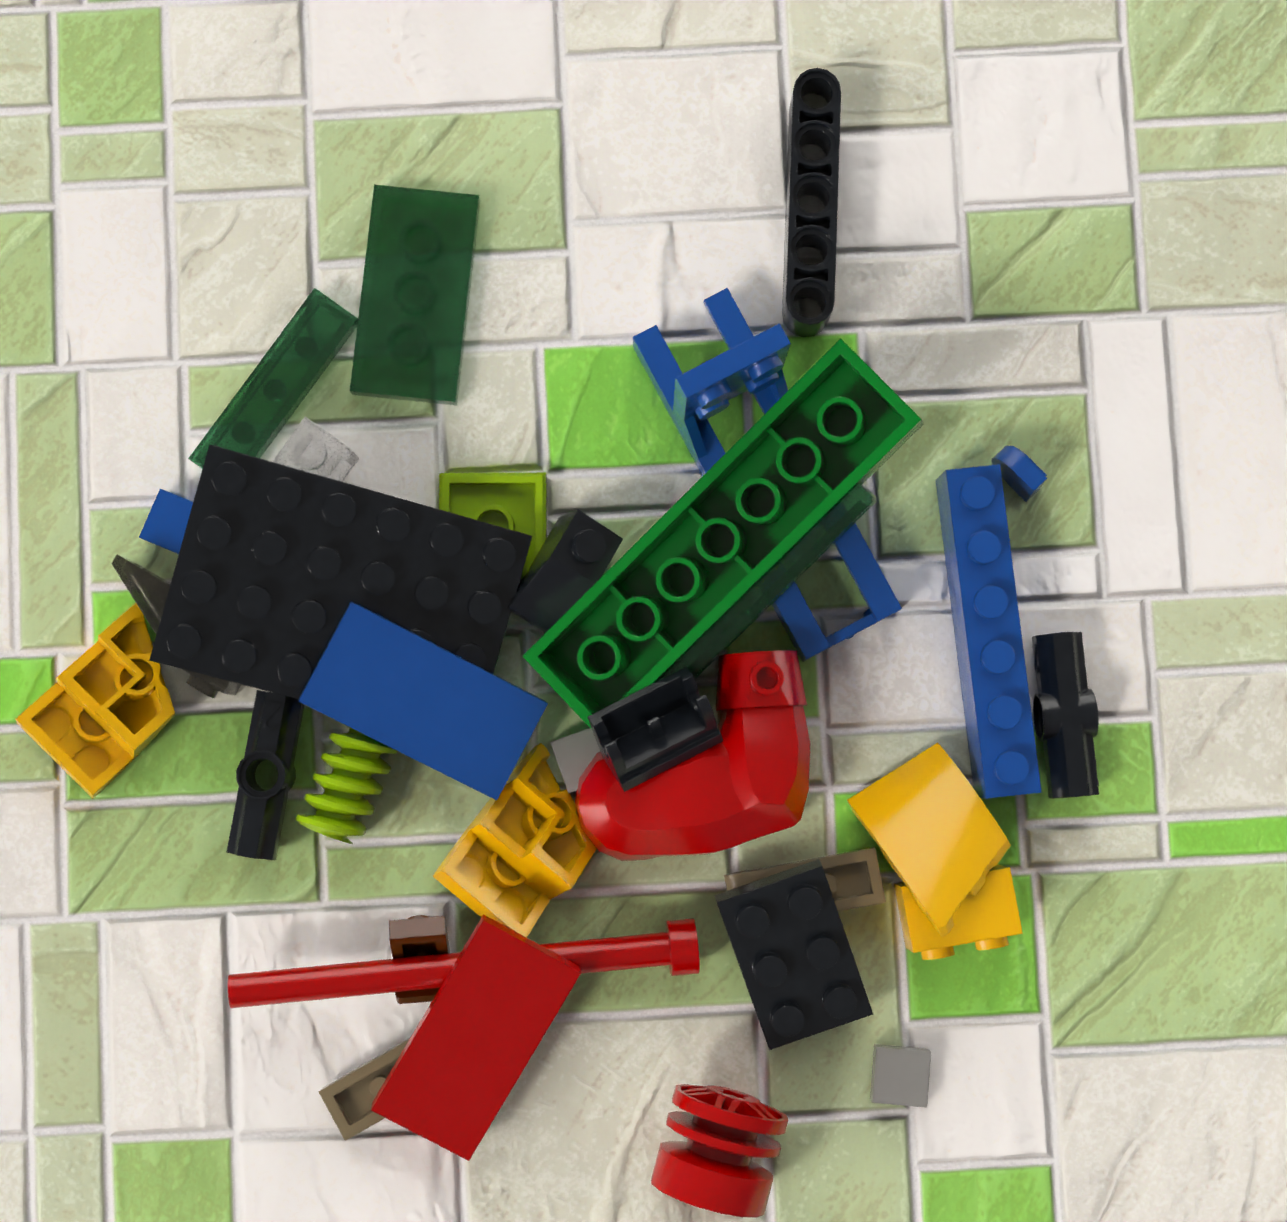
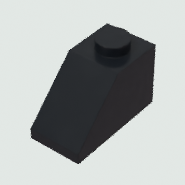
M579 509L559 517L507 608L546 633L602 577L623 538Z

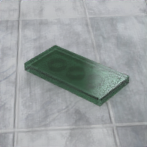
M374 184L350 383L352 395L457 406L480 210L479 195Z

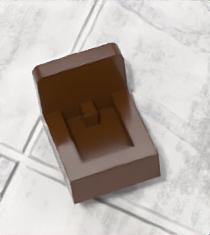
M416 915L408 919L389 920V941L393 959L450 953L445 916L429 917ZM440 988L395 992L396 1001L399 1004L431 1002Z

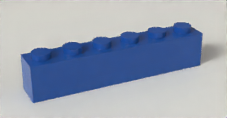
M1000 464L945 470L935 481L973 788L980 798L985 799L1042 793Z

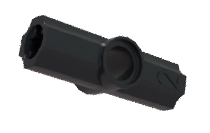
M1059 632L1033 636L1032 648L1038 693H1035L1033 698V720L1038 740L1043 742L1049 798L1099 795L1093 737L1098 733V708L1095 695L1087 686L1082 632Z
M260 690L256 692L245 756L240 761L236 770V781L239 788L226 853L254 859L276 860L288 792L293 787L296 779L294 760L305 706L299 702V699ZM266 759L272 761L278 770L277 782L269 790L262 789L255 779L257 766Z

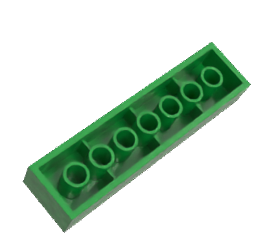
M840 338L522 657L592 730L587 718L588 716L667 677L924 425L922 419Z

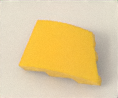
M137 603L132 605L100 633L98 641L57 676V683L15 719L16 723L92 799L144 750L175 715V710L161 673L160 664L149 661L153 645L142 608Z
M938 742L847 800L855 816L878 844L885 859L910 890L919 908L942 937L948 934L954 927L952 916L967 895L976 896L985 883L988 871L1000 862L1011 846L1008 838L982 799Z
M542 743L536 745L514 769L498 800L490 798L433 875L437 881L477 915L482 917L484 914L525 937L529 935L549 901L573 888L597 849L581 829L576 813V805L570 793H568L567 789H560L547 763L550 753Z

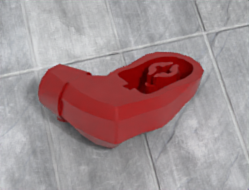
M755 651L720 655L716 711H721L718 729L722 734L723 742L624 792L603 759L601 752L596 753L579 778L575 805L581 829L599 852L621 861L647 860L662 856L706 855L727 850L745 842L793 827L801 820L809 791L810 739L803 707L807 706L797 651Z

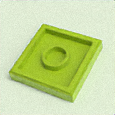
M546 472L439 473V509L531 535L532 540L520 579L522 581L547 539Z

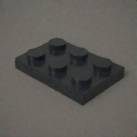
M820 859L715 895L769 1050L873 1015Z

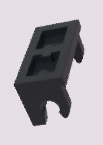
M687 667L587 717L602 757L624 792L723 742L722 734L718 729L710 702L706 695L700 696L694 676Z

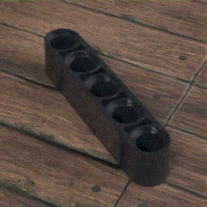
M821 68L808 69L800 74L795 81L789 107L782 316L787 329L796 336L812 337L822 332L829 321L835 302L841 88L836 76L828 70ZM811 93L819 94L825 98L828 105L823 108H811L804 103L802 97ZM807 144L818 145L824 150L826 157L815 161L807 159L801 153L800 148ZM806 195H813L821 199L825 208L820 212H807L801 208L798 199ZM805 246L814 247L822 254L823 261L817 265L804 264L797 257L796 251ZM800 298H811L818 302L822 313L814 318L803 317L796 311L794 303Z

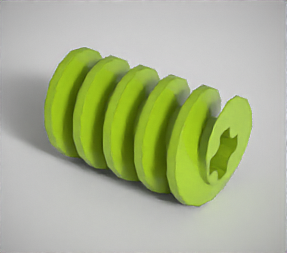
M348 727V733H331L329 736L341 748L340 753H322L321 759L333 769L332 773H314L312 779L324 789L323 794H306L304 800L316 809L315 814H297L295 820L304 827L324 836L353 844L347 836H363L367 830L365 825L355 816L372 815L375 810L374 806L363 796L379 795L383 791V787L371 777L372 774H389L392 769L380 757V754H396L398 751Z

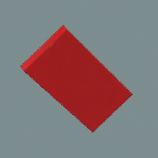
M483 914L373 1100L371 1111L469 1161L581 974L580 966Z

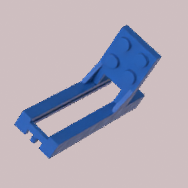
M728 288L704 299L703 303L729 350L699 366L682 373L657 325L633 336V348L702 476L725 454L722 445L707 420L708 418L726 409L730 405L728 400L747 390L749 394L754 395L762 412L765 414L788 391L782 368L791 343L779 323L753 336ZM845 503L823 524L869 609L863 612V618L826 637L822 633L785 562L761 583L802 662L845 639L852 638L856 633L902 609Z

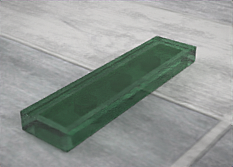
M314 288L188 459L203 469L209 444L261 458L360 324L358 318Z

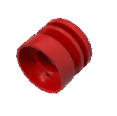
M675 1085L672 1103L686 1112H669L666 1125L688 1139L687 1142L667 1141L660 1143L651 1177V1184L659 1191L679 1201L709 1211L737 1217L757 1218L764 1215L773 1182V1175L761 1165L753 1162L752 1157L774 1158L780 1155V1143L768 1135L785 1134L788 1124L787 1115L761 1103L756 1097L730 1088L714 1085Z

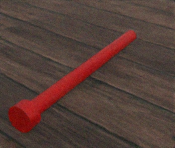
M694 918L666 921V932L540 944L579 965L581 974L669 965L671 976L699 974L700 972L699 946ZM461 952L230 974L228 976L229 1005L232 1009L440 988Z

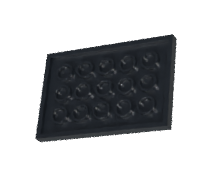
M209 444L149 661L299 699L349 603L353 601L494 674L511 610L507 607L517 593L532 536Z

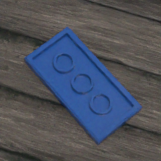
M353 601L349 603L299 698L300 703L495 800H498L548 705L545 700Z

